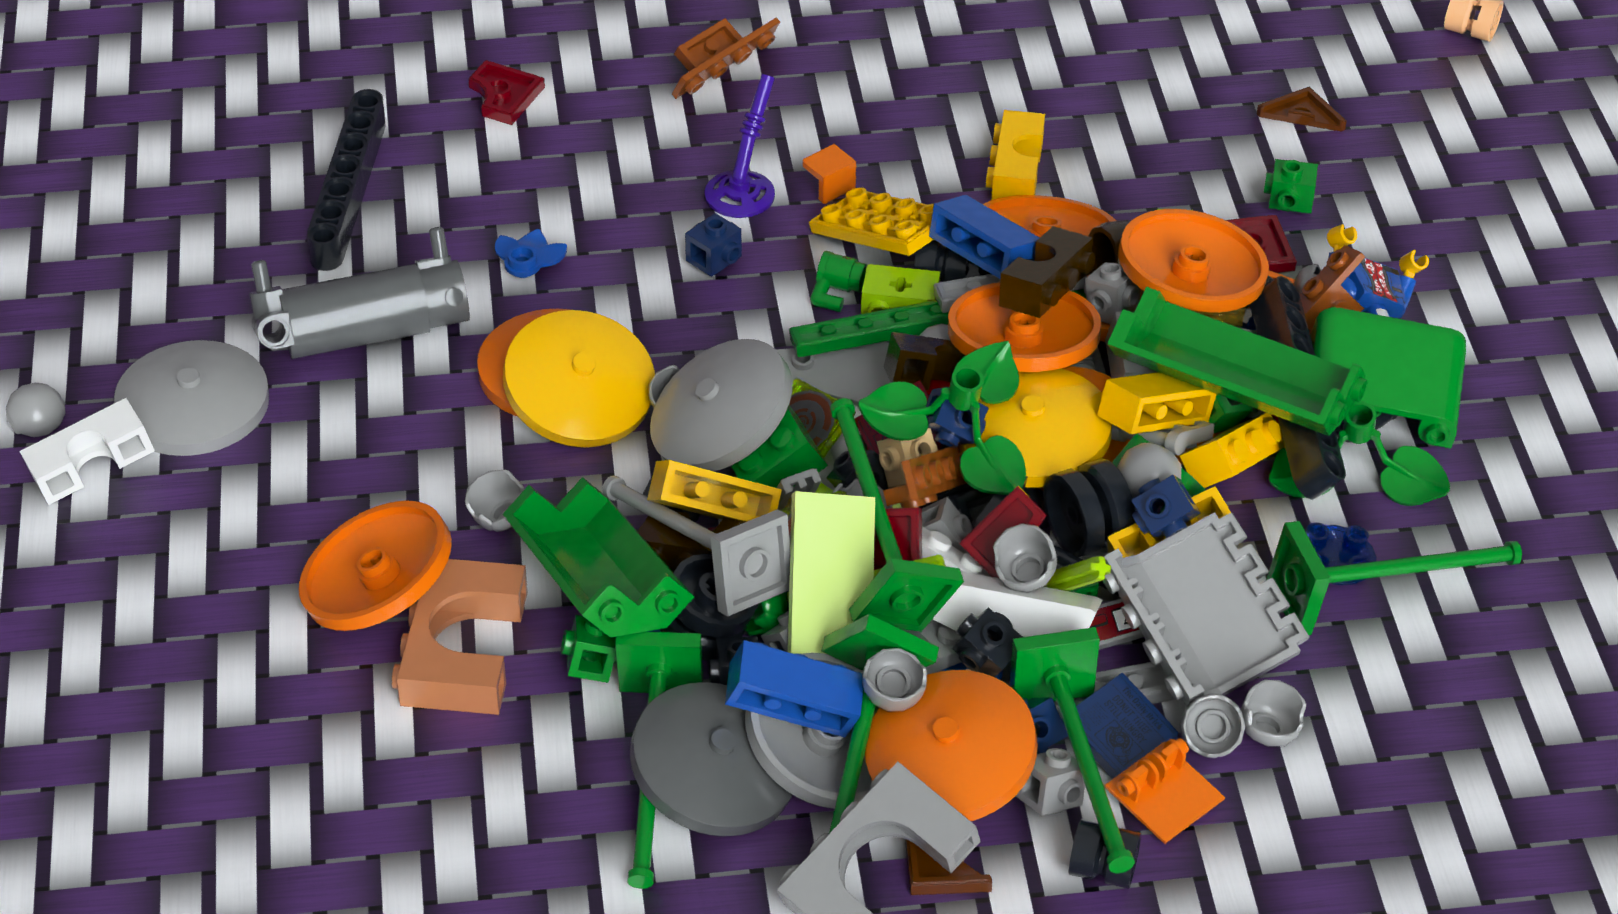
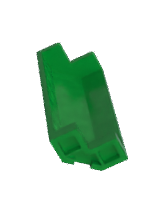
M1149 287L1145 288L1134 313L1125 309L1122 310L1107 343L1115 356L1328 436L1348 415L1354 402L1362 400L1368 384V380L1365 379V373L1360 365L1353 363L1350 369L1165 301L1160 291Z
M583 477L557 506L532 486L528 485L503 513V516L581 615L609 637L667 628L694 598L693 594L613 502Z

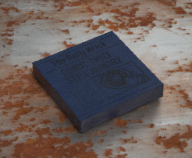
M1123 672L1076 706L1094 759L1112 779L1164 741L1176 739L1179 735V732Z

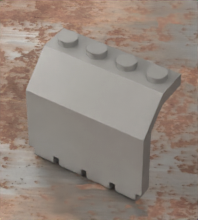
M1214 512L1137 555L1122 558L1123 555L1118 548L1104 556L1106 564L1111 565V573L1105 575L1103 580L1105 586L1111 594L1118 592L1125 606L1121 607L1126 621L1132 629L1139 627L1146 639L1143 642L1146 654L1154 665L1158 663L1162 665L1168 677L1164 678L1170 694L1176 701L1182 699L1186 706L1197 697L1214 693L1225 696L1299 655L1301 650L1298 645L1310 638L1295 613H1291L1282 619L1280 618L1279 614L1287 610L1290 604L1275 580L1270 578L1261 584L1257 581L1269 571L1253 545L1248 544L1240 549L1236 547V545L1247 539V535L1233 513H1229L1219 519Z

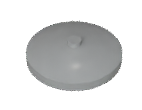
M754 339L727 341L711 347L694 357L671 378L661 392L653 409L650 434L657 452L665 460H672L710 471L724 469L750 455L769 438L787 411L793 387L792 375L787 363L772 346Z
M194 340L161 347L138 359L120 378L115 390L114 403L127 398L143 424L155 450L154 452L175 456H192L228 447L253 431L267 411L269 388L263 367L248 352L223 342Z
M802 654L817 661L832 665H842L849 670L858 669L828 654ZM877 706L875 707L874 715L879 709ZM746 710L745 725L748 741L756 759L767 774L792 795L817 806L835 809L853 728L844 738ZM865 755L854 800L858 802L871 790L872 781L866 766Z

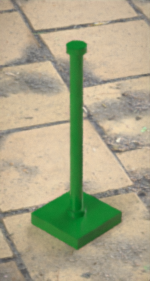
M848 398L838 399L831 404L830 411L832 417L839 422L863 496L875 497V531L886 560L884 567L849 608L852 621L854 622L870 614L897 628L922 632L963 584L964 579L960 568L902 559L853 416L855 412L853 401Z
M1300 521L1285 522L1266 580L1273 578L1290 604V607L1284 611L1285 616L1295 613L1308 635H1312L1329 583L1500 562L1516 565L1522 560V550L1517 541L1505 542L1504 546L1324 567Z
M868 614L826 635L821 652L860 670H864L869 658L882 649L901 648L914 654L920 661V664L927 667L936 663L939 647ZM864 688L861 716L853 726L829 834L841 822L840 818L844 810L855 800L876 707L864 692Z
M1096 627L1013 639L1009 686L1022 698H1027V700L1031 698L1052 697L1053 701L1057 702L1109 854L1106 859L1108 868L1113 873H1124L1134 866L1135 861L1131 851L1126 850L1074 702L1075 698L1089 697L1094 693L1100 642Z
M640 632L616 636L615 646L619 692L649 693V704L657 696L671 688L689 683L703 682L700 633ZM641 789L633 869L628 872L627 883L634 888L645 889L654 884V873L650 870L656 808L646 798Z

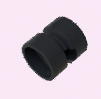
M933 240L916 251L914 269L940 271V281L946 282L965 278L969 260Z
M1081 819L1072 847L1069 875L1093 880L1097 875H1101L1106 884L1129 889L1139 854L1141 833L1119 828L1126 850L1131 851L1135 864L1124 873H1113L1109 870L1106 862L1109 854L1098 823Z

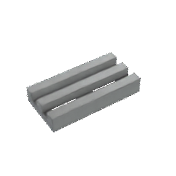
M812 468L780 481L777 488L782 489L778 510L787 515L791 514L792 493L795 491L816 492L822 481L817 469Z

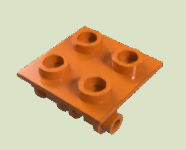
M1181 738L1164 741L1104 786L1164 844L1225 800V797L1185 760L1189 747Z

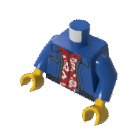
M1341 224L1332 228L1327 233V241L1333 248V252H1329V257L1344 245L1347 246L1356 241L1357 231L1354 227L1344 229V225ZM1415 249L1405 254L1399 260V266L1403 275H1400L1397 269L1364 258L1341 286L1364 308L1361 312L1400 319L1409 305L1416 285V280L1413 279L1414 275L1428 266L1429 258L1427 255H1424L1415 263Z

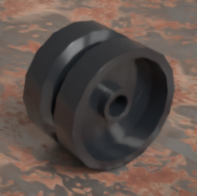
M1100 458L1079 466L1077 470L1070 468L1052 474L1045 481L1043 502L1051 531L1062 549L1079 558L1101 550L1102 546L1107 548L1108 536L1136 523L1132 516V513L1135 512V506L1131 501L1133 497L1129 486L1120 470L1107 459Z
M712 554L692 555L680 562L674 574L693 594L694 598L667 628L660 629V631L700 633L702 659H716V637H743L758 604L730 616L719 612Z

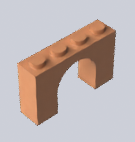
M448 559L444 570L436 582L409 609L408 622L411 628L409 633H403L400 644L402 661L401 664L394 665L392 672V688L398 689L400 706L499 715L506 687L504 656L452 651L440 645L435 639L448 626L468 619L521 622L528 594L526 565Z

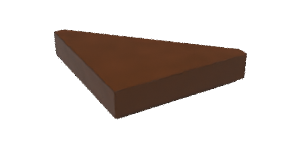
M1310 86L1259 104L1257 107V115L1261 118L1340 132L1346 128L1347 121Z
M905 839L911 895L992 892V877L990 875L980 874L964 863V860L950 873L919 846Z

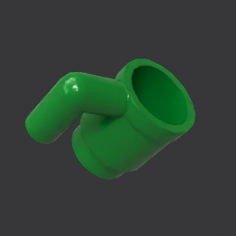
M824 251L817 269L816 284L810 297L812 305L841 312L844 298L827 294L829 288L846 292L851 290L861 292L867 264L858 262L855 258Z

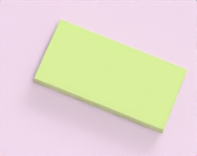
M800 491L792 493L788 617L789 653L826 654L821 652L824 637L853 622L849 608L874 579L875 497Z

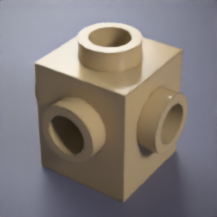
M928 428L924 435L912 440L901 441L888 438L877 441L880 452L879 459L884 468L888 488L906 484L902 461L938 451L931 428Z

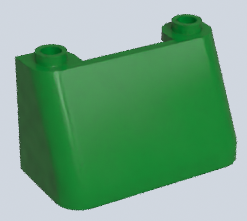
M1331 307L1321 311L1316 317L1310 335L1315 356L1350 369L1353 363L1362 366L1368 384L1361 401L1371 404L1376 412L1418 419V435L1421 440L1430 445L1451 449L1457 434L1465 366L1466 339L1464 335L1451 328L1344 308Z

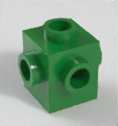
M1275 159L1274 173L1266 172L1264 193L1270 194L1269 209L1311 214L1318 164Z
M575 615L572 630L565 629L561 643V654L567 655L568 676L608 683L613 664L617 663L616 637H609L580 615Z

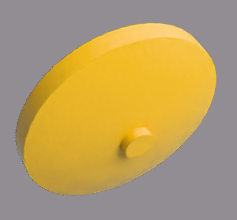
M565 310L543 315L528 323L518 332L511 342L503 367V386L514 412L529 428L539 435L567 446L598 447L611 444L626 437L644 420L651 405L649 400V383L655 375V370L643 344L626 327L597 313Z
M1062 368L1041 372H1018L1019 386L1012 398L998 404H989L979 399V403L989 408L984 418L986 426L981 435L983 443L993 436H1003L1018 447L1025 462L1026 476H1028L1025 486L1027 488L1044 487L1047 477L1070 468L1077 470L1079 466L1103 458L1110 445L1112 424L1097 416L1102 392L1089 380L1074 372ZM975 443L959 445L960 453H964L968 448L977 446Z

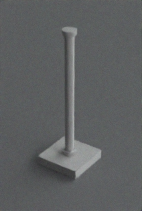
M610 476L605 480L602 492L609 499H619L712 550L718 611L722 614L730 616L789 591L790 538L788 516L784 512L777 509L716 534L662 504L648 501L647 496L626 486L625 481L618 476Z

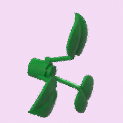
M1009 341L982 347L962 358L954 369L949 388H942L939 397L928 407H926L927 398L924 392L908 382L885 384L867 397L859 400V410L872 428L888 438L901 441L916 439L924 435L928 429L926 415L935 413L945 400H949L957 410H970L972 414L973 439L977 447L968 448L961 456L960 472L964 480L974 489L990 494L1009 495L1017 486L1021 488L1024 486L1026 468L1018 447L1003 436H993L983 443L980 432L979 399L989 404L1002 403L1012 398L1019 386V373L1012 356Z
M1354 402L1351 411L1344 418L1343 430L1339 432L1337 439L1339 447L1341 449L1346 440L1355 444H1363L1369 440L1374 441L1381 461L1388 466L1381 473L1380 485L1389 499L1401 505L1415 506L1444 497L1449 493L1450 483L1447 474L1439 462L1427 451L1415 446H1402L1395 451L1391 460L1387 456L1380 439L1381 433L1375 430L1376 418L1382 413L1376 412L1375 408L1367 402ZM1284 447L1276 455L1272 471L1269 475V482L1285 494L1306 498L1294 483Z

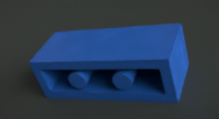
M962 195L934 203L929 237L1000 279L1001 272L1018 257L1035 261L1036 241L1040 237L967 195Z
M744 640L729 664L725 705L845 738L861 716L863 673L849 670L842 665H832L810 659L802 654H793L771 648L763 643Z

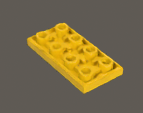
M855 188L848 191L846 197L838 203L823 207L821 213L809 221L811 232L814 234L910 256L934 240L929 237L934 204L918 203L913 198L900 199L891 197L889 193L877 194L868 192L865 188Z

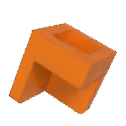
M832 144L803 159V167L819 180L818 199L823 204L856 188V161L837 145Z

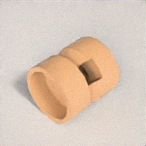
M1450 0L1445 16L1444 29L1464 34L1468 30L1471 37L1490 42L1501 18L1503 0ZM1476 10L1480 11L1478 19L1474 20Z

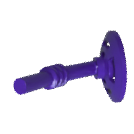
M761 74L750 112L745 113L747 120L742 122L745 127L740 128L742 137L734 170L716 175L705 187L706 203L712 210L721 215L732 218L752 217L766 211L774 202L775 189L772 182L764 175L748 170L755 140L761 136L758 130L763 129L761 123H765L766 120L763 115L775 80L772 76ZM720 181L719 188L714 189L715 185ZM750 187L755 188L754 191L750 193ZM761 189L766 190L764 196L760 200L756 202L753 201L760 195ZM726 196L733 201L741 202V205H731L720 199Z

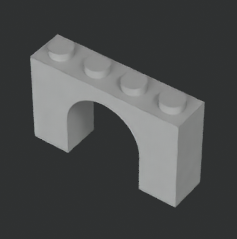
M897 761L890 770L885 769L875 777L870 786L871 790L860 802L854 801L844 810L840 818L841 822L830 834L824 833L817 838L810 849L811 854L799 866L794 865L786 871L781 878V886L777 891L783 904L794 914H873L845 888V873L848 863L860 847L869 841L881 837L893 836L904 838L915 843L948 872L952 873L981 842L977 827Z

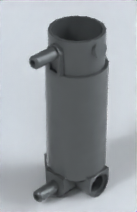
M435 227L429 230L433 258L417 260L412 265L282 289L280 286L271 287L266 261H254L251 266L256 291L250 292L249 295L254 315L252 327L259 341L271 349L288 347L291 359L429 333L431 328L469 321V303L459 262L457 260L451 261V255H448L444 228ZM270 321L280 322V326L275 333H263L266 323Z

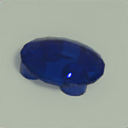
M1314 522L1306 527L1305 532L1324 567L1375 562L1377 559L1373 546L1368 542L1369 534L1361 526L1352 525L1347 528ZM1366 579L1336 582L1332 584L1353 585L1362 582Z

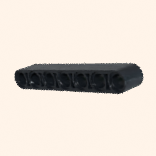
M360 90L351 99L307 231L311 264L317 270H334L344 260L386 127L383 96L377 90Z
M1278 276L1266 285L1261 295L1250 304L1257 335L1315 356L1300 295L1291 281L1286 277ZM1278 417L1294 483L1306 498L1314 500L1345 479L1346 470L1335 430L1328 436Z

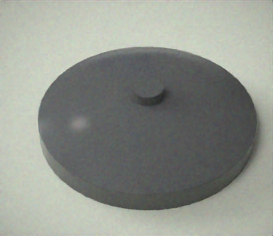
M710 682L689 683L663 692L653 699L642 712L634 729L630 744V761L634 777L651 804L667 818L685 828L714 836L744 835L762 829L778 818L788 805L792 794L778 785L756 759L747 737L745 725L746 710L725 705L727 685Z

